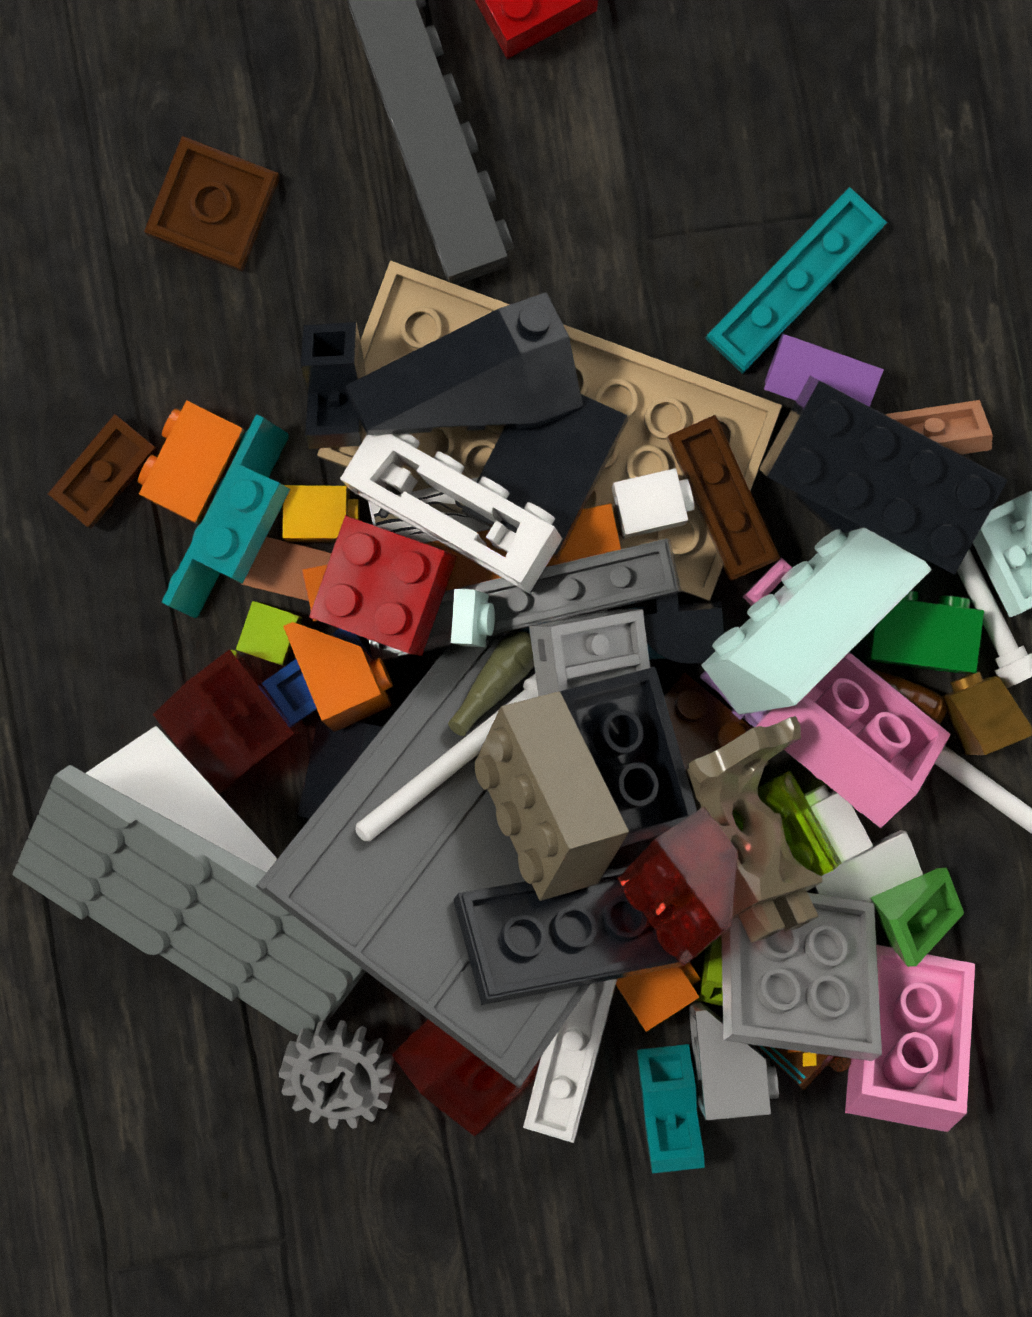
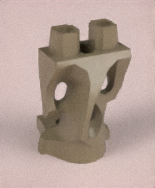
M796 716L789 717L768 727H754L720 749L693 760L688 764L689 768L686 770L701 824L685 828V831L697 858L708 874L719 883V918L722 922L740 918L751 943L766 939L783 929L785 932L798 929L819 917L807 891L822 883V876L806 869L793 858L785 839L780 813H774L771 808L760 800L757 789L764 767L768 765V760L801 739V726ZM733 810L739 812L743 819V831H740L735 824L732 814Z

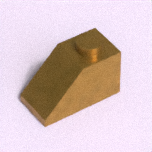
M977 671L974 674H969L950 682L953 692L942 696L948 706L946 713L964 755H987L1032 736L1030 723L999 676L983 679L980 671Z

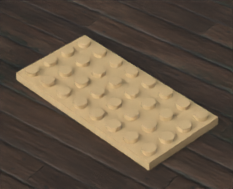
M390 260L360 340L365 375L496 309L510 304ZM564 325L570 338L580 393L628 416V422L585 508L612 504L621 549L666 538L671 540L682 593L709 602L723 564L695 501L694 510L687 512L688 521L685 525L623 539L611 489L614 482L674 468L677 470L679 481L685 480L666 438L672 433L716 415L746 484L751 491L782 405ZM486 425L485 430L467 431V426L434 427L432 432L409 434L420 442L418 450L434 458L437 451L450 456L465 467L462 475L473 479L480 476L505 425ZM364 428L362 429V442L367 435ZM360 446L320 448L317 456L347 468ZM406 464L401 467L410 471L411 475L418 480L412 492L432 488L416 470Z

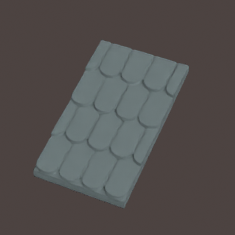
M157 726L86 773L69 765L55 774L50 785L51 788L48 790L40 808V814L37 815L28 836L29 839L26 841L18 859L19 863L16 864L12 873L13 876L82 920L89 916L139 950L150 955L160 954L230 1001H233L236 997L240 998L296 1035H299L300 1030L303 1028L315 1034L318 1022L324 1021L327 1023L366 971L256 887L277 858Z

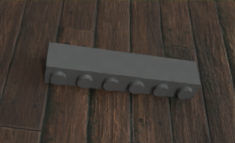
M346 0L447 282L458 285L508 267L506 251L514 249L513 242L505 220L501 219L496 222L494 220L489 202L495 201L496 195L487 171L477 173L471 154L479 152L469 121L463 124L459 123L454 109L455 105L461 103L456 83L451 73L442 76L436 57L444 55L434 24L428 27L424 26L419 9L426 7L425 0Z

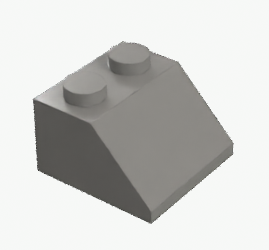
M695 1000L690 1003L688 1010L697 1104L705 1119L717 1120L771 1114L770 1099L779 1098L775 1066H771L769 1058L765 1059L755 1045L723 1041V1019L701 1001Z

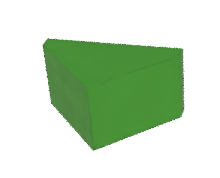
M947 867L937 868L870 897L872 903H874L875 911L889 945L907 967L917 966L964 914Z

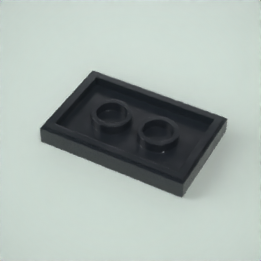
M582 394V409L558 420L535 428L516 429V424H506L476 482L479 483L482 477H486L505 488L510 493L506 500L524 509L527 502L551 514L555 518L552 526L556 528L562 537V541L552 555L556 559L559 558L628 422L626 414ZM464 505L462 509L464 515L492 528L495 522ZM504 520L501 521L507 529L516 533L518 528Z

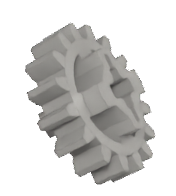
M340 1020L336 1030H330L324 1021L318 1022L315 1034L305 1028L301 1029L297 1041H290L283 1057L279 1071V1077L285 1079L282 1094L287 1096L296 1095L292 1106L295 1111L307 1107L311 1110L310 1122L315 1123L321 1116L327 1117L329 1126L332 1129H336L339 1119H346L352 1129L357 1128L360 1115L371 1122L374 1121L378 1108H387L396 1080V1073L391 1071L394 1061L393 1055H380L384 1043L381 1038L368 1042L365 1040L367 1028L361 1026L355 1033L347 1032L346 1021Z

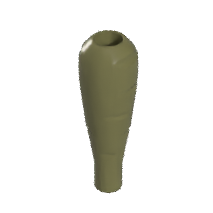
M513 631L498 643L478 674L463 704L448 722L450 729L454 733L465 736L480 717L501 701L533 669L534 660L530 633L526 631Z

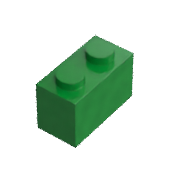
M910 591L866 636L863 661L965 675L974 674L977 671L984 610L969 608L970 599L954 596H939L938 604L917 601L918 592Z

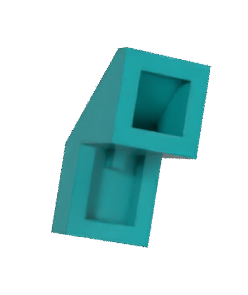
M689 1044L637 1050L652 1174L705 1168L704 1151L697 1115L696 1084Z

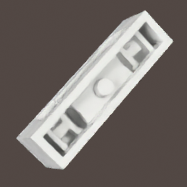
M409 433L366 435L340 478L352 492L527 593L531 592L562 541V537L556 528L552 526L555 518L551 514L527 502L524 509L506 500L510 493L486 477H482L479 483H476L462 475L465 469L462 464L442 452L437 451L434 458L417 449L420 442ZM406 464L413 468L428 485L495 522L486 538L497 549L500 550L501 548L506 551V557L486 547L487 544L480 538L477 532L410 495L418 480L411 475L410 471L401 467ZM389 484L402 493L401 497L388 491L385 487ZM504 520L518 528L516 533L507 529L501 521Z

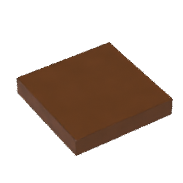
M182 136L144 232L149 237L243 273L279 182V173Z

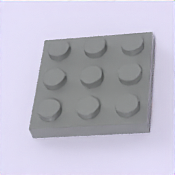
M808 893L819 916L818 918L798 929L785 932L783 929L766 939L754 943L750 942L740 918L726 922L721 920L723 1041L873 1061L882 1055L874 903Z

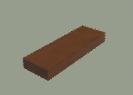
M713 415L668 435L666 439L684 479L689 481L695 504L729 580L732 581L779 560L780 557L717 416Z

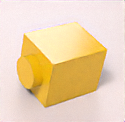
M284 485L290 489L283 503V539L289 543H335L345 515L360 520L359 499H350V490L347 486Z

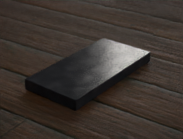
M659 858L610 866L606 869L598 884L542 901L539 900L532 883L529 884L526 881L461 892L453 899L481 1005L680 967L690 961Z

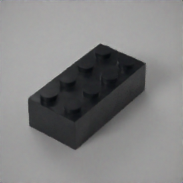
M811 375L760 467V470L768 478L954 575L1008 481L991 470Z

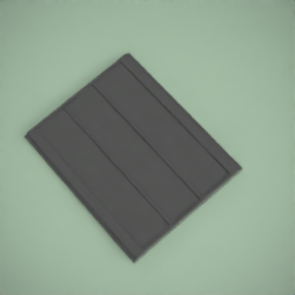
M505 633L487 637L486 647H465L461 645L447 647L256 887L519 1088L591 984L481 1005L453 899L461 892L524 882L525 880L521 875L518 865V853L510 836H505L499 828L496 806L488 789H483L476 778L475 760L477 756L370 842L363 841L355 830L356 824L495 714L501 706L506 705L524 690V682L535 674V667L501 701L480 717L465 736L457 735L448 725L450 719L463 704L478 674L498 643L509 634ZM685 828L620 847L608 867L659 858L665 876L689 842Z

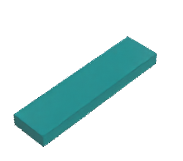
M849 187L709 332L705 339L743 374L883 229L887 222Z

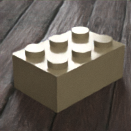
M560 691L501 706L475 760V774L480 786L485 790L488 789L496 806V817L500 830L505 836H510L518 853V865L522 877L527 883H532L540 901L598 884L628 835L629 830Z

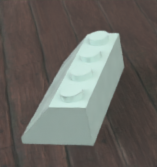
M866 528L846 533L837 529L823 537L815 545V550L818 553L809 562L804 561L797 564L781 578L784 586L774 595L764 596L749 608L747 614L750 618L740 628L734 627L728 630L713 643L712 647L715 649V652L701 666L738 715L795 706L931 571L926 561Z

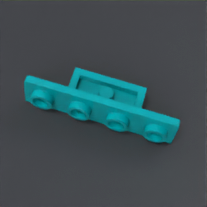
M256 414L249 429L242 436L239 449L225 477L219 482L216 495L203 521L194 531L192 542L178 570L172 575L169 588L162 600V603L193 618L199 616L220 573L243 584L290 491L289 488L281 483L268 478L288 440L289 434L267 419Z

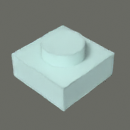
M454 589L451 643L465 647H486V635H492L495 625V609L492 603H488L489 594L478 590Z

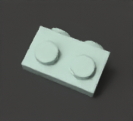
M1031 490L992 509L973 541L1009 617L1032 608Z

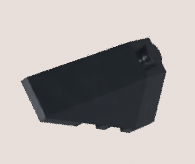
M546 292L496 309L347 384L345 389L367 435L432 432L434 427L467 426V431L485 430L486 425L516 424V429L535 428L570 415L583 407L570 338Z

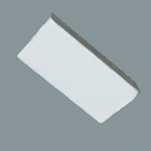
M899 830L872 843L873 847L827 871L820 868L812 871L822 876L823 880L822 883L813 887L815 893L872 902L870 897L923 875L907 832Z

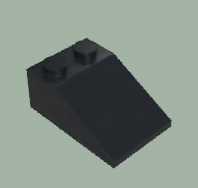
M656 667L560 691L629 830L620 847L701 824Z

